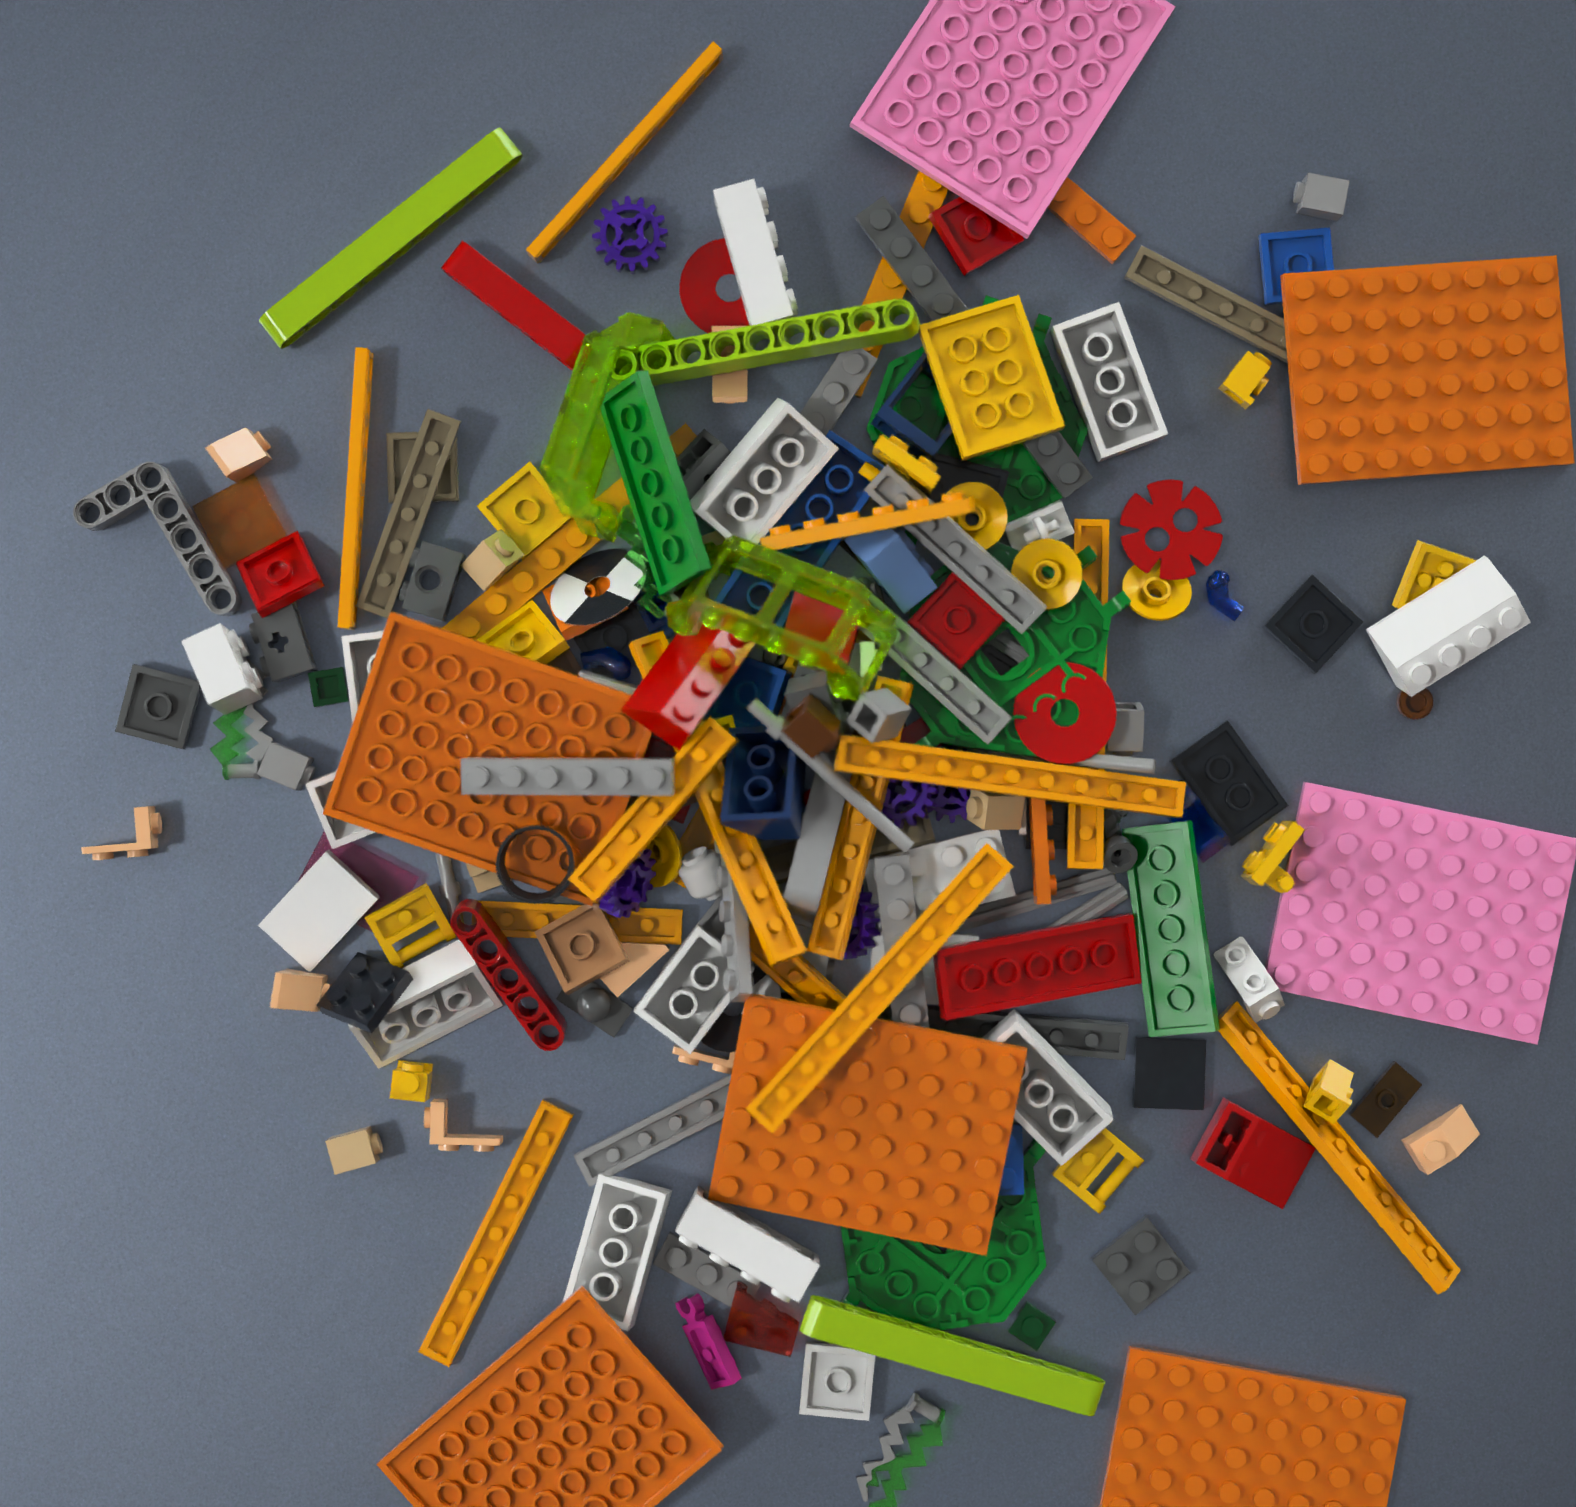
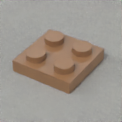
M600 901L593 903V906L584 904L535 931L564 993L567 995L629 962L605 911L599 908Z

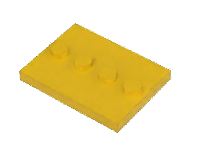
M1019 295L920 325L918 333L962 460L1063 430L1065 425Z

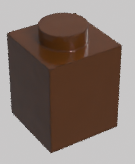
M810 693L786 714L781 732L813 759L821 751L827 753L837 744L840 738L838 733L841 720Z

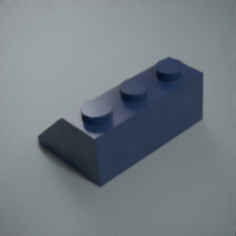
M766 726L729 728V733L739 742L726 755L721 824L763 840L800 839L806 762L779 738L775 740L766 732Z

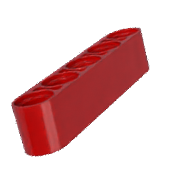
M464 241L460 242L440 268L454 281L575 373L597 346L586 334Z
M474 899L461 901L456 906L451 917L453 932L535 1045L545 1051L558 1049L563 1043L567 1030L565 1018L484 906ZM471 912L476 916L477 923L473 925L464 924L459 914ZM484 940L493 941L498 950L494 953L484 952L481 949L480 942ZM510 968L517 973L518 979L507 981L501 976L500 971ZM532 997L538 1002L539 1006L535 1009H527L522 1005L521 999ZM545 1025H552L558 1029L559 1034L555 1037H548L542 1033L541 1028Z

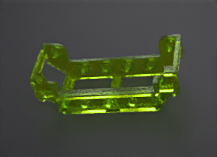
M627 312L618 317L619 322L598 333L595 330L584 337L539 468L544 481L548 484L556 500L555 503L560 513L565 517L574 519L582 534L615 543L621 525V516L612 505L594 500L612 448L600 409L606 393L618 385L613 380L612 374L621 349L638 353L642 345L675 340L662 320L632 312ZM667 358L658 359L654 363L653 369L662 368ZM632 364L624 365L619 372V376L627 375L632 369Z
M735 535L726 537L722 545L716 546L713 542L705 543L704 547L708 554L711 569L691 581L680 600L668 603L666 606L668 627L682 636L696 635L702 627V622L709 628H719L732 633L742 641H752L765 646L775 654L783 653L798 659L806 666H816L826 670L827 683L835 696L858 702L861 694L867 691L897 638L896 617L888 609L883 610V612L878 611L868 601L872 593L863 584ZM735 569L776 584L760 612L754 616L704 597V593L712 580H717L720 573L731 576ZM790 590L845 611L827 642L815 641L772 623ZM857 623L858 626L869 630L874 635V641L881 644L863 678L840 657V652Z

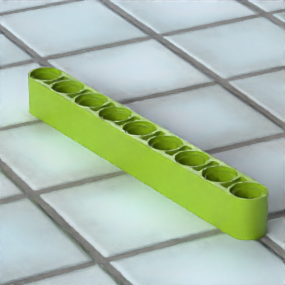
M502 128L493 130L269 308L260 317L259 323L280 349L288 347L511 170L523 158V154Z
M893 299L620 349L609 356L606 362V369L617 384H620L636 371L648 370L652 385L656 386L905 341L917 334L920 328V321L909 301ZM898 315H909V319L905 324H893ZM867 320L874 321V325L870 330L866 332L859 331V327L863 322ZM831 327H839L837 335L832 338L824 337L826 330ZM797 333L805 334L800 343L790 344V339L793 335ZM763 339L770 340L766 349L761 351L755 350L759 341ZM735 346V350L730 356L721 357L725 347ZM694 352H701V356L696 362L687 363L689 355ZM667 358L662 368L653 369V365L658 359ZM632 364V369L627 375L619 376V372L624 365Z
M817 1295L810 1296L800 1327V1331L803 1334L818 1340L1086 1416H1095L1105 1385L1103 1379L1084 1371Z

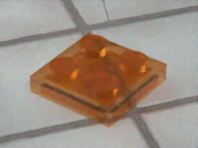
M255 474L192 506L222 565L226 569L235 565V562L287 536L281 521Z

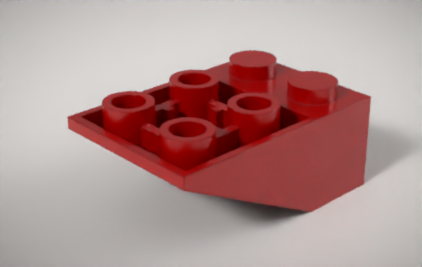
M1223 1097L1190 1159L1221 1178L1283 1209L1316 1148Z

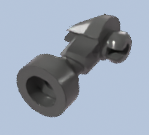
M1104 808L1103 864L1110 872L1123 873L1134 866L1138 856L1132 842L1127 837L1121 836L1119 823L1123 817L1127 816L1128 811Z

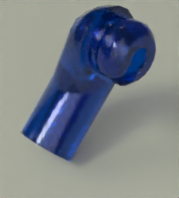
M1216 570L1206 581L1208 602L1213 608L1235 621L1244 607L1229 597V575L1223 570Z
M612 647L580 653L584 670L604 666L613 672L614 679L620 681L627 679L631 675V663L628 657Z

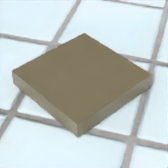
M419 432L386 433L388 503L390 504L394 502ZM457 435L432 502H459Z

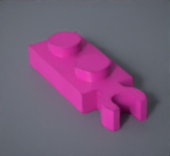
M697 1293L690 1298L684 1297L675 1303L677 1311L687 1321L682 1328L711 1390L733 1385L741 1380L742 1377L736 1366V1361L727 1347L719 1325L716 1323L713 1314L706 1316L704 1312L705 1305L700 1294Z

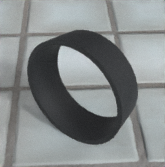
M526 826L512 832L501 844L496 857V872L503 888L514 898L533 904L545 903L561 895L569 886L571 881L568 878L573 874L575 867L574 855L568 842L559 833L544 826ZM545 830L557 836L565 845L569 856L568 871L563 881L552 890L542 893L528 892L519 888L510 879L505 866L506 852L510 843L523 832Z

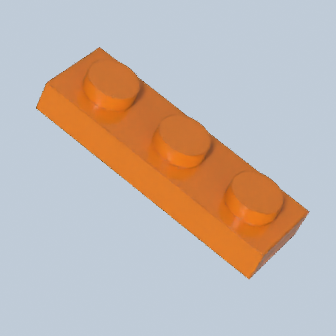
M1068 177L1047 208L1111 264L1118 259L1136 237L1133 232Z
M1028 798L1034 903L1037 905L1051 904V896L1057 895L1055 874L1050 875L1049 861L1055 860L1054 840H1048L1047 825H1053L1052 805L1046 804V800Z

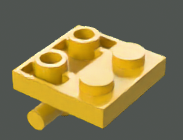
M881 435L873 447L872 455L886 465L890 462L914 485L930 495L941 477L936 473L938 467L923 456H920L917 460L908 454L907 450L909 447L897 437L891 435L887 439ZM866 461L858 473L872 482L881 471Z
M1282 821L1279 824L1274 822L1262 838L1266 843L1260 851L1256 852L1253 850L1242 863L1241 867L1245 870L1241 877L1251 885L1263 886L1266 884L1275 892L1286 893L1290 891L1294 886V880L1289 873L1278 865L1305 829L1294 821Z

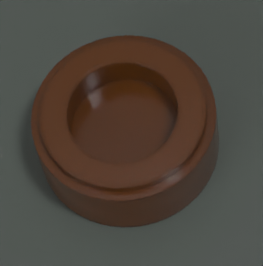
M1427 688L1412 697L1401 690L1396 699V706L1403 717L1411 720L1422 719L1433 708V696Z

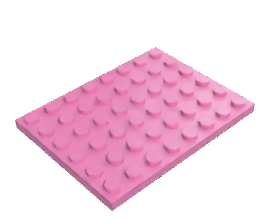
M930 0L850 122L849 127L1028 239L1171 16L1175 6L1166 0Z
M1303 782L1295 822L1305 831L1289 850L1285 869L1292 876L1294 886L1290 891L1280 893L1265 969L1280 991L1538 1045L1576 860V838Z

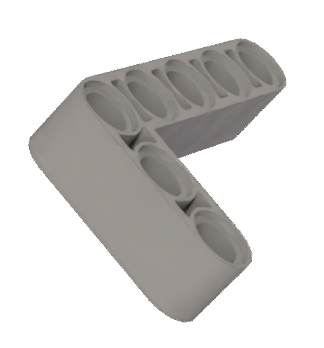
M144 462L81 498L73 508L75 521L80 526L92 531L106 529L148 505L206 607L211 612L221 616H231L239 611L242 605L239 590L171 473L165 467L155 462ZM158 470L161 480L156 487L149 488L146 484V477L151 471ZM122 488H128L130 491L129 501L124 505H118L116 502L117 492ZM175 500L178 504V512L174 517L166 518L163 508L168 501ZM97 505L100 510V516L95 522L88 523L85 517L86 511L90 506ZM193 530L196 536L194 545L187 549L183 548L181 545L182 534ZM210 560L213 564V573L210 577L202 579L199 576L198 567L203 561ZM227 590L230 593L231 602L228 607L219 609L215 602L216 596L221 591Z
M836 750L820 753L819 756L834 769ZM816 771L801 826L800 839L797 841L783 895L784 902L794 924L812 928L845 802V798ZM838 772L844 779L850 782L851 773Z

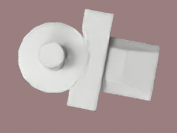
M1061 500L1007 523L1005 529L1011 547L1019 551L1030 542L1038 539L1050 538L1060 540L1075 533Z

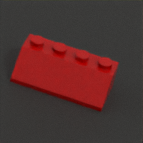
M696 608L627 700L621 711L680 751L750 655L763 632L734 612Z

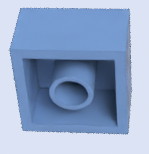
M898 526L850 535L844 539L880 588L904 614L937 588L930 578L935 572L922 556L920 557L914 549L916 547Z

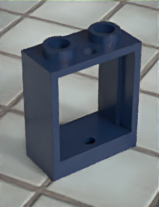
M924 351L876 413L871 424L889 438L893 435L903 441L909 447L907 451L917 459L923 456L932 461L953 433L950 423L946 425L934 441L893 410L921 373L935 382Z

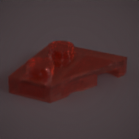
M737 1281L723 1336L724 1340L791 1357L799 1328V1321L789 1314L779 1311L776 1305L766 1298L759 1301L747 1292L748 1286Z

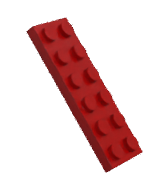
M1129 913L944 946L933 955L940 1015L943 1020L1142 983L1134 916Z

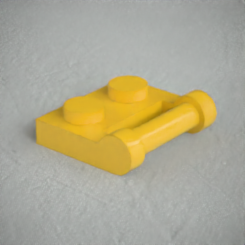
M427 883L364 917L390 964L399 968H403V963L444 940L449 942L456 938ZM436 921L439 928L395 951L392 944Z
M1104 1128L1064 1165L1061 1166L1059 1164L1051 1174L1092 1209L1101 1214L1106 1208L1104 1203L1134 1167L1139 1168L1145 1160L1107 1128ZM1119 1152L1124 1159L1093 1195L1087 1188L1115 1154Z

